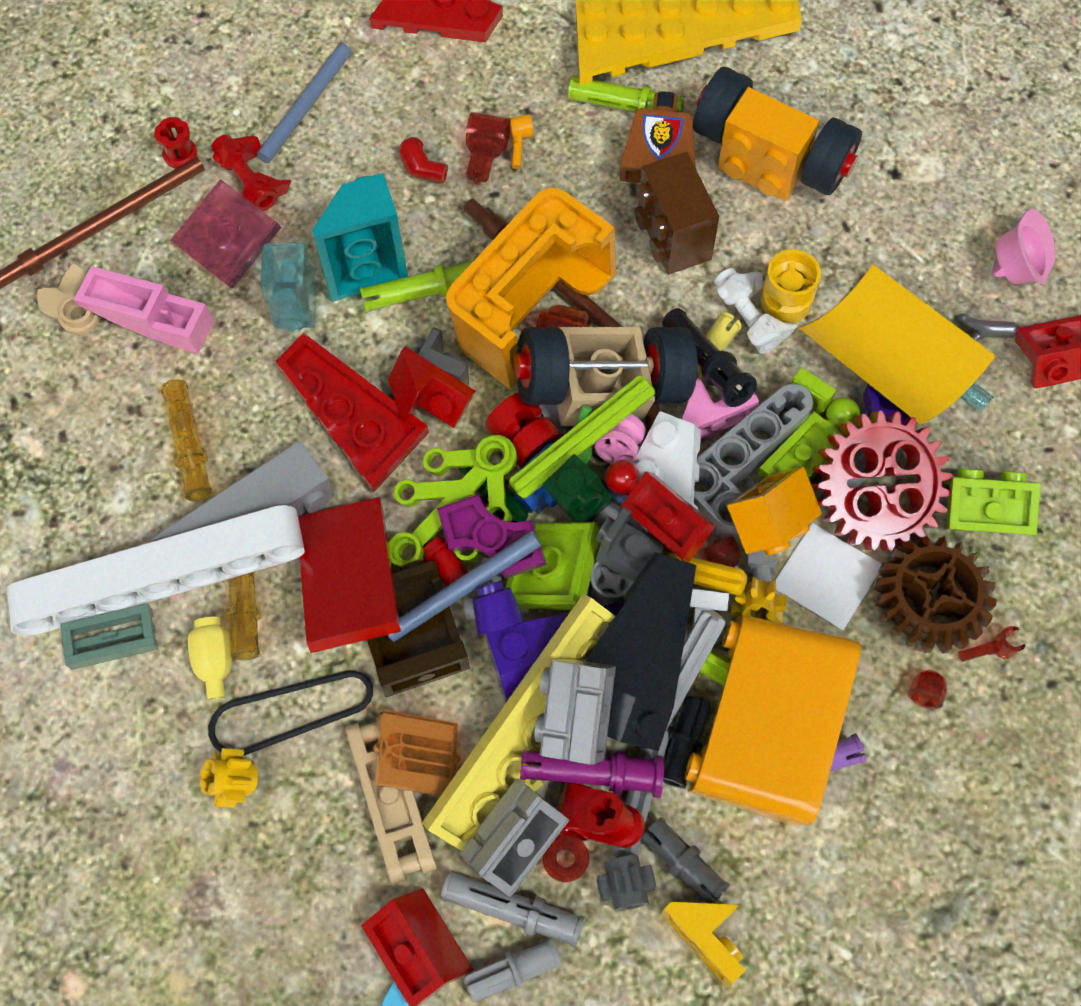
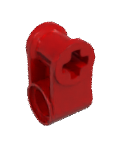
M565 782L556 807L558 811L569 819V822L560 832L561 834L582 841L591 840L618 848L631 847L640 840L644 833L645 822L644 817L637 809L625 805L622 799L612 792L594 789L579 783Z

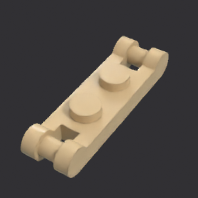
M381 715L376 716L377 721L363 726L355 723L346 726L345 729L386 869L393 885L406 880L405 875L419 870H422L423 874L436 870L437 867L424 825L422 824V818L413 790L377 785L379 750L368 753L366 743L380 739ZM396 734L386 737L388 748L393 745H399ZM400 747L393 748L390 752L399 757L398 749ZM385 748L381 749V757H383V754L386 751ZM387 753L385 764L398 771L397 763L399 760ZM401 761L399 769L402 772H407L404 761ZM413 839L416 852L399 857L395 845Z

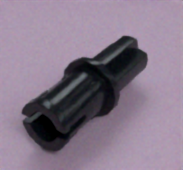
M688 696L685 699L674 733H669L668 741L671 743L664 761L663 783L672 787L686 788L687 780L684 779L688 760L692 752H699L703 747L700 739L711 705L700 697Z

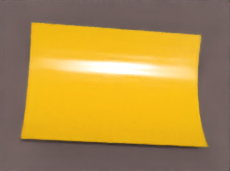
M872 264L864 277L838 305L813 323L798 328L908 416L915 417L916 422L919 424L928 422L951 406L973 385L996 357L995 354L874 264Z

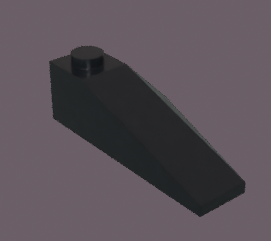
M655 552L624 595L625 604L610 625L605 622L598 632L597 636L600 637V640L585 660L580 658L581 661L616 666L607 737L622 743L659 751L675 704L695 578V564Z

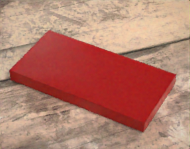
M380 497L298 516L305 550L304 554L299 558L306 643L310 653L401 632L384 510Z

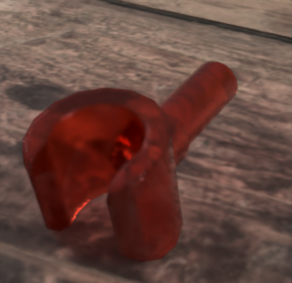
M1009 626L998 633L992 641L959 651L958 657L961 662L993 654L1003 659H1010L1022 651L1026 644L1013 647L1007 642V637L1019 631L1018 627Z

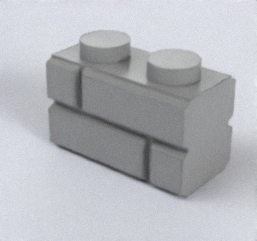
M568 658L551 660L550 667H546L542 673L540 683L541 694L547 697L545 713L538 716L534 732L535 741L541 743L539 755L589 765L604 761L616 666Z
M517 778L477 829L474 837L470 838L459 854L482 878L511 897L569 822V819Z

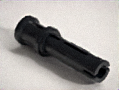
M675 308L665 315L662 327H684L691 332L694 341L699 345V347L696 345L702 378L708 385L717 387L721 392V399L727 406L738 407L753 396L757 388V381L750 373L743 372L737 366V360L732 353L720 351L705 333L689 319L682 309ZM740 385L742 389L738 390L735 386Z

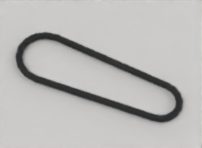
M345 671L232 700L221 705L212 715L208 725L209 738L213 747L221 753L222 748L225 747L219 743L215 735V726L222 713L232 707L350 677L358 678L364 682L367 694L361 704L244 748L245 756L364 710L371 702L373 685L363 673Z

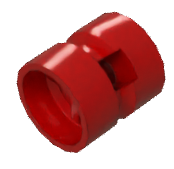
M517 392L502 401L491 412L485 426L491 435L504 436L513 443L517 451L516 465L521 469L549 442L554 444L564 434L548 417L541 418L542 409L538 405L524 404L520 393Z

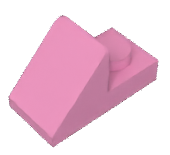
M698 377L682 420L695 424L701 430L700 442L731 430L758 407L759 400L754 393L747 402L738 407L727 406L721 397L713 403L701 379Z

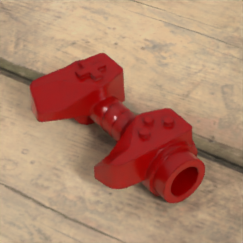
M224 134L214 140L211 146L214 152L213 159L225 170H233L244 185L242 197L256 211L263 212L270 209L276 203L278 196L287 194L291 180H277L260 172L254 173L248 166L247 162L257 157V152L261 148L258 137L251 135L233 139L230 135Z

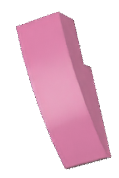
M93 266L90 267L73 299L77 305L126 329L199 354L214 322L205 303L168 294L164 285Z

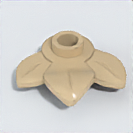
M72 264L62 277L58 289H38L37 302L41 311L46 316L59 320L60 325L66 332L73 335H82L92 331L97 326L100 316L77 305L73 300L87 274L85 270L76 264ZM85 314L82 318L75 320L78 315Z

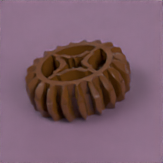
M927 535L920 538L918 545L909 540L904 542L901 547L902 551L898 549L892 550L888 556L889 562H883L878 570L881 578H877L874 583V590L881 593L874 600L875 606L886 609L880 616L881 623L893 621L896 624L891 631L892 637H897L903 632L909 636L906 640L907 648L913 647L918 640L922 642L924 654L930 653L935 644L940 652L945 654L949 653L952 645H955L959 650L964 649L969 644V638L977 640L983 634L982 627H987L992 621V615L988 611H992L996 606L997 599L989 596L995 590L996 582L983 580L989 573V566L976 567L974 562L978 558L977 552L971 553L967 557L961 553L963 550L962 542L956 543L953 548L947 547L945 536L939 537L933 546ZM918 567H934L939 569L936 573H925L920 570L915 573L911 570ZM954 578L961 585L964 592H962L956 587L954 583ZM940 582V586L937 590V593H939L940 596L936 599L933 605L929 607V603L932 599V596L929 593L934 589L937 583ZM904 596L913 601L916 613L909 607ZM935 615H942L949 619L954 616L960 619L959 621L946 624L930 621L931 617Z

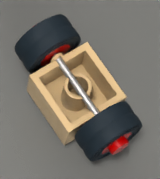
M527 327L521 331L514 359V373L523 403L528 405H557L560 426H576L582 405L592 407L591 413L640 375L646 378L655 390V395L632 413L633 416L643 422L653 403H682L688 401L695 389L698 370L695 341L691 332L684 327L650 328L644 340L640 327Z

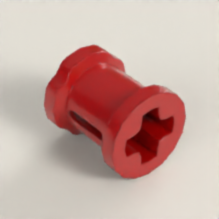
M169 117L163 119L155 127L154 135L157 143L163 146L162 155L168 166L176 169L197 157L198 151L195 143L189 139L190 129L185 121L178 117ZM172 128H175V130H176V133H177V137H176V138L174 137V134H173V132H172ZM176 149H178L181 158H177Z

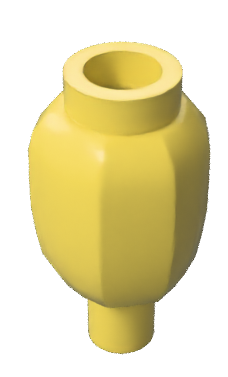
M220 617L194 620V629L190 631L187 639L192 670L200 680L205 682L207 700L225 698L223 680L228 676L232 667L230 633L224 626H221Z

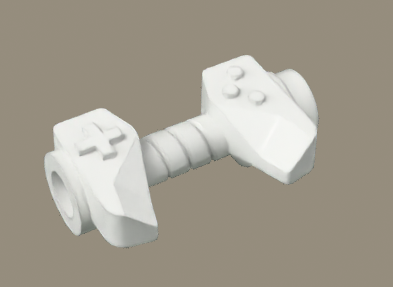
M729 268L715 278L714 284L717 286L718 294L727 305L734 304L750 328L747 331L749 340L760 354L767 353L776 348L783 339L788 338L797 328V324L781 322L767 313L762 316L759 315L760 313L750 298L760 292L764 286L762 273L755 271L739 274L734 268Z

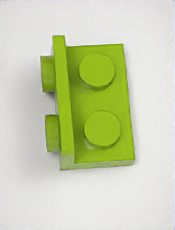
M958 468L957 476L944 481V484L949 485L948 490L951 491V496H948L945 528L951 530L1037 535L1041 483L1027 481L1028 473L1001 471L1000 479L984 478V470Z

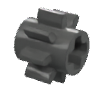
M638 855L623 856L604 862L606 874L598 875L596 879L601 902L612 900L615 912L631 910L649 904L647 892L655 891V888H657L652 865L641 867Z

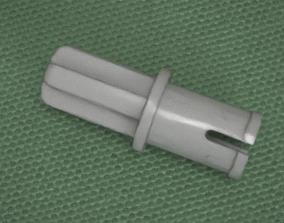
M547 938L546 941L512 955L507 951L505 952V958L465 975V984L472 1000L478 1002L516 985L518 989L523 988V982L552 969H558L562 967L552 939Z

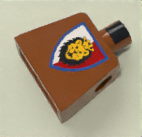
M666 91L657 92L654 95L653 109L640 108L636 110L621 159L620 181L640 183L642 166L686 151L696 168L692 115L676 112L678 98L676 94Z

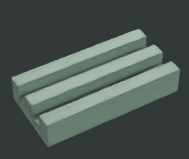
M147 603L60 624L66 666L70 670L158 650V642L154 634L156 633L155 625L152 622L153 611L150 605ZM138 620L142 621V625L118 631L113 630L76 641L73 638L75 635ZM142 636H144L143 639H138V640H134V641H130V642H126V643H122V644H117V645H113V646H109V647H105V648H100V649H96V650H92V651H88V652H83V653H79V654H76V653H75V652L82 651V650H87V649H91V648H95V647H99V646H104V645H108V644H112V643L121 642V641H125V640H129V639H133V638H137V637H142Z

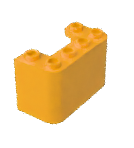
M548 188L537 193L451 284L447 291L446 301L459 348L464 355L509 390H512L517 384L514 373V359L518 345L517 335L513 330L559 280L581 295L597 294L605 288L616 275L615 227L559 188Z

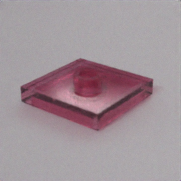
M220 179L170 241L233 289L262 253V249L267 247L282 227Z

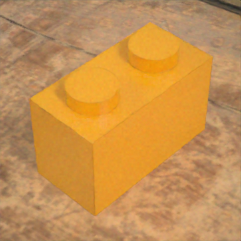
M804 466L766 476L727 505L746 554L764 550L765 555H773L788 549L791 546L789 541L792 538L807 533L810 530L809 524L822 514Z

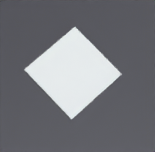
M812 523L809 527L810 530L805 533L776 578V590L787 595L790 599L841 630H844L879 574L878 570L881 563Z

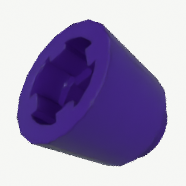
M502 581L476 588L478 597L473 598L472 603L477 635L494 632L526 621L511 587L504 589Z

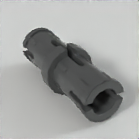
M663 817L657 819L648 828L649 833L645 832L642 835L641 839L671 867L669 873L675 879L681 877L706 903L714 904L723 895L722 892L729 888L730 884L727 881L725 882L700 857L702 851L696 845L690 847L665 822Z

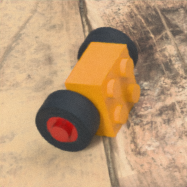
M723 66L719 68L708 85H705L697 100V109L693 119V130L696 133L722 144L718 169L724 171L733 179L743 180L759 188L764 194L776 196L784 201H787L799 180L804 185L830 196L837 189L842 179L849 177L858 160L856 152L862 137V131L859 128L832 117L815 140L820 120L752 89L753 80L748 76L737 73L729 67Z

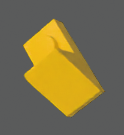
M670 902L663 909L661 915L728 988L746 971L739 963L744 957L727 937L722 936L718 940L713 932L739 906L734 904Z

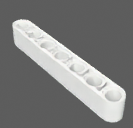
M287 505L270 507L12 583L6 589L10 631L21 636L37 635L59 629L62 623L138 606L295 560L305 552L297 510Z

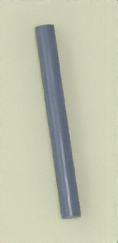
M340 43L257 152V156L261 161L265 163L271 162L351 55V49L347 45Z
M533 531L529 532L399 617L401 632L388 635L393 642L397 641L541 547L542 544Z

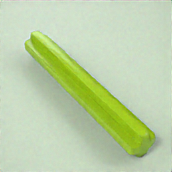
M637 376L511 477L509 482L514 491L523 499L532 495L573 454L579 457L655 395V390L651 383L643 376Z

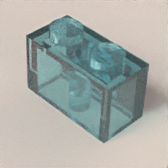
M305 243L263 244L260 288L275 329L294 332L300 331L303 328H315L317 284Z

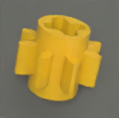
M752 577V582L746 585L744 592L740 595H735L734 599L736 601L732 603L731 616L737 618L740 615L783 624V611L787 609V595H777L776 581L773 580L769 583Z
M222 748L221 753H213L212 759H207L202 765L200 787L207 796H215L214 806L236 807L237 803H245L246 796L252 795L256 789L258 770L256 764L251 759H243V749Z

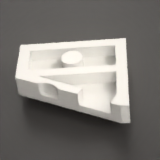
M659 411L633 462L639 470L640 479L646 471L654 473L697 510L698 507L694 504L695 482H699L697 454L700 451L701 430L693 423Z

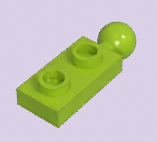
M837 398L827 407L826 420L814 411L759 468L758 475L764 479L771 474L804 466L810 481L817 474L812 470L813 466L825 465L826 460L817 453L818 450L833 448L827 436L833 433L842 435L839 426L841 423L850 421L855 425V416L860 415L858 405L849 398Z

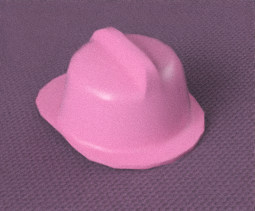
M1028 209L1015 227L996 240L995 253L997 259L992 269L994 277L1005 276L1014 285L1037 282L1041 286L1045 284L1046 278L1054 265L1055 245L1050 227L1040 212L1035 209Z

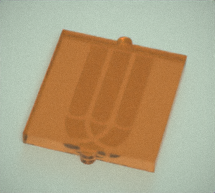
M383 710L380 713L378 742L373 747V750L377 753L375 785L441 796L456 775V765L461 760L460 756L457 755L458 723Z

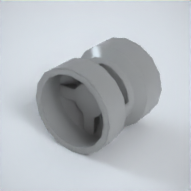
M597 561L593 566L589 594L601 606L624 602V595L633 584V581Z

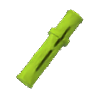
M573 75L569 83L568 100L635 113L640 108L653 109L654 95L657 92L652 91V87L643 86L640 89L598 80H592L590 83L579 85V77ZM677 96L676 112H683L685 96Z
M473 261L442 268V265L434 266V271L367 287L362 286L360 287L362 299L376 295L380 296L379 298L364 301L365 311L368 313L372 310L436 294L445 297L451 284Z

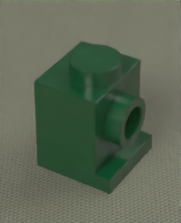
M575 454L542 484L552 500L574 522H591L614 500L607 492L598 475Z

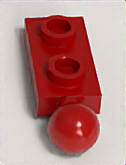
M617 460L607 468L605 481L609 489L617 494H629L621 507L632 511L631 516L681 560L690 562L716 525L654 473L646 471L640 479L637 466L628 460Z

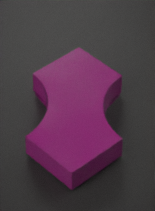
M478 494L437 508L448 548L452 552L475 550L492 557L531 531L539 538L535 524L532 521L516 523L503 521L493 516L487 510L482 498ZM542 546L502 571V576L507 579L547 565Z

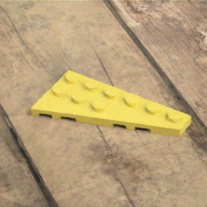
M582 594L423 820L422 824L428 831L457 849L462 850L470 838L474 837L477 829L517 778L520 779L521 765L540 767V765L521 764L523 749L540 752L541 743L535 741L534 732L538 716L545 713L547 696L542 695L540 691L541 677L544 669L550 667L551 660L568 658L580 660L582 658L585 660L600 640L597 634L605 622L610 625L616 616L591 597ZM521 780L534 791L543 785L541 780Z

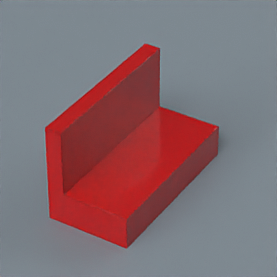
M423 888L392 899L361 925L409 1006L422 1005L447 984L464 977L467 973L474 970Z

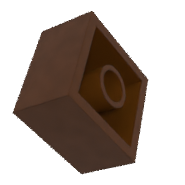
M686 151L642 166L640 184L636 186L639 201L638 207L634 208V214L640 230H646L650 237L649 245L654 260L657 263L662 262L668 275L712 260L720 216L688 152Z

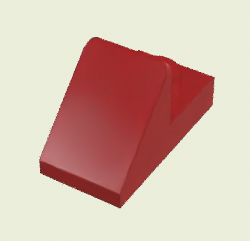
M406 346L401 350L388 378L397 406L405 421L420 406L455 428L476 392Z

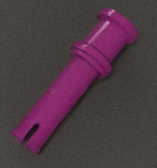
M522 750L521 764L540 765V767L521 765L520 780L531 779L608 786V791H613L614 794H621L623 790L651 792L654 798H660L662 794L664 780L663 755H655L654 759L625 757L624 752L616 751V754L611 753L610 758H605L604 761L589 765L543 757L537 751Z

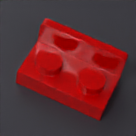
M1081 315L1017 328L1015 342L1033 364L1030 382L1034 388L1038 389L1081 380Z

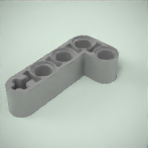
M787 384L781 387L697 457L699 482L707 485L710 490L706 492L694 490V504L698 507V511L716 525L711 535L719 541L734 542L740 539L734 522H727L719 515L722 512L729 511L727 505L743 494L737 486L763 465L809 417L813 399L808 389L802 385ZM784 410L786 411V413L784 414L783 419L781 421V416ZM761 431L770 438L765 440L758 439L752 432ZM727 456L734 457L740 464L734 466L727 465L721 458Z

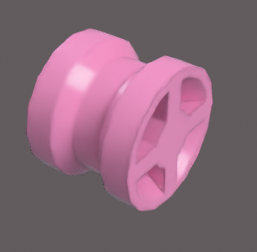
M631 414L595 443L597 454L609 464L617 460H628L633 463L638 454V446L645 437L646 429L644 424Z

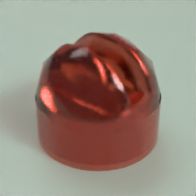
M734 536L723 539L702 550L707 561L734 568L738 565L741 557L740 549Z
M922 671L913 678L908 690V697L921 707L939 709L943 706L947 695V682L944 676L937 671Z

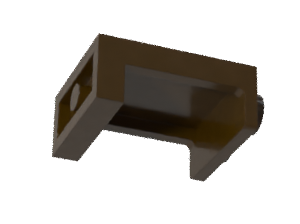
M422 560L413 561L404 565L399 572L393 573L399 617L443 589L435 561L427 563ZM450 606L395 642L388 635L367 640L386 698L470 669L468 655L458 633Z

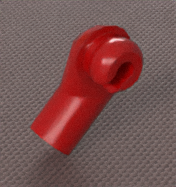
M410 137L403 140L400 144L399 156L408 174L416 178L445 183L448 165L428 160L423 149L424 144L419 138Z

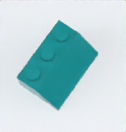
M384 173L374 176H362L352 182L342 184L312 229L332 302L361 294L360 287L362 286L367 287L408 277L398 216Z

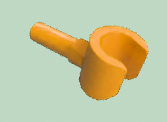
M530 114L515 116L511 119V137L513 140L511 167L513 169L521 168L522 139L534 136Z

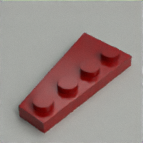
M302 333L276 360L280 372L373 493L429 434L428 426L413 414L405 421L401 416L397 403L305 333Z

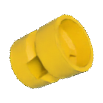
M789 249L781 251L771 259L760 298L761 307L765 314L767 313L781 322L797 323L809 314L822 274L819 263L812 255L802 250Z

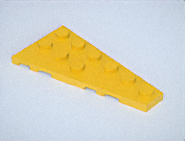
M576 0L579 85L592 82V76L609 72L611 77L625 74L626 67L642 64L651 68L703 55L704 48L720 45L722 50L736 47V40L752 37L760 41L800 31L802 17L799 1Z

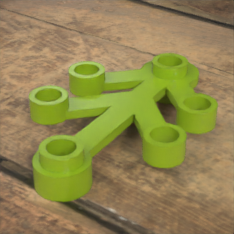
M490 435L482 439L475 449L444 451L440 448H432L425 453L423 465L434 476H443L450 468L473 467L461 480L415 483L412 480L405 479L397 483L394 488V497L404 507H415L422 500H443L412 534L402 532L391 538L388 545L390 559L393 564L402 568L410 562L423 561L425 556L423 548L443 528L437 508L475 496V492L486 480L489 506L486 507L491 514L497 510H502L505 514L503 521H512L511 512L506 507L505 475L514 468L517 461V451L508 438L501 435ZM496 451L503 452V458L499 463H490L489 459L492 453ZM436 456H443V464L439 468H431L432 459ZM408 487H414L413 497L409 500H403L402 492ZM408 546H414V556L409 560H404L402 556L403 550ZM462 550L454 551L456 556L465 563L476 562L482 555L481 552L475 550L469 556H463Z

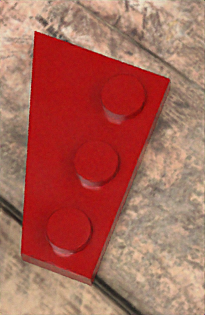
M382 0L369 20L371 29L384 30L385 25L403 27L404 33L417 34L418 30L439 32L441 37L486 43L503 17V7L489 0Z

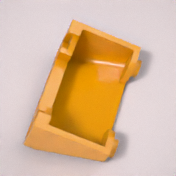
M740 615L736 622L730 620L723 637L722 646L729 648L728 658H731L707 745L702 748L700 754L692 752L687 763L684 779L690 781L688 792L791 826L811 825L815 821L822 804L860 659L861 644L840 636Z

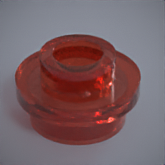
M569 834L558 835L542 856L544 869L552 879L558 882L570 883L578 880L584 875L589 865V852L586 845L576 836ZM563 851L571 852L575 858L573 865L570 867L560 866L557 862L559 853Z

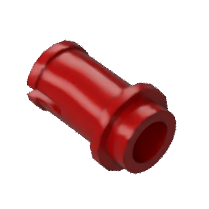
M444 537L432 540L423 548L425 563L435 561L439 576L446 586L468 573V570L456 554L449 550Z

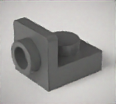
M433 327L427 339L422 338L418 342L414 352L469 386L468 364L464 363L455 354L449 352L442 354L444 349L442 330Z
M623 507L615 520L608 517L600 528L595 539L601 543L596 561L634 582L655 552L663 553L665 545L628 525L627 522L632 511Z

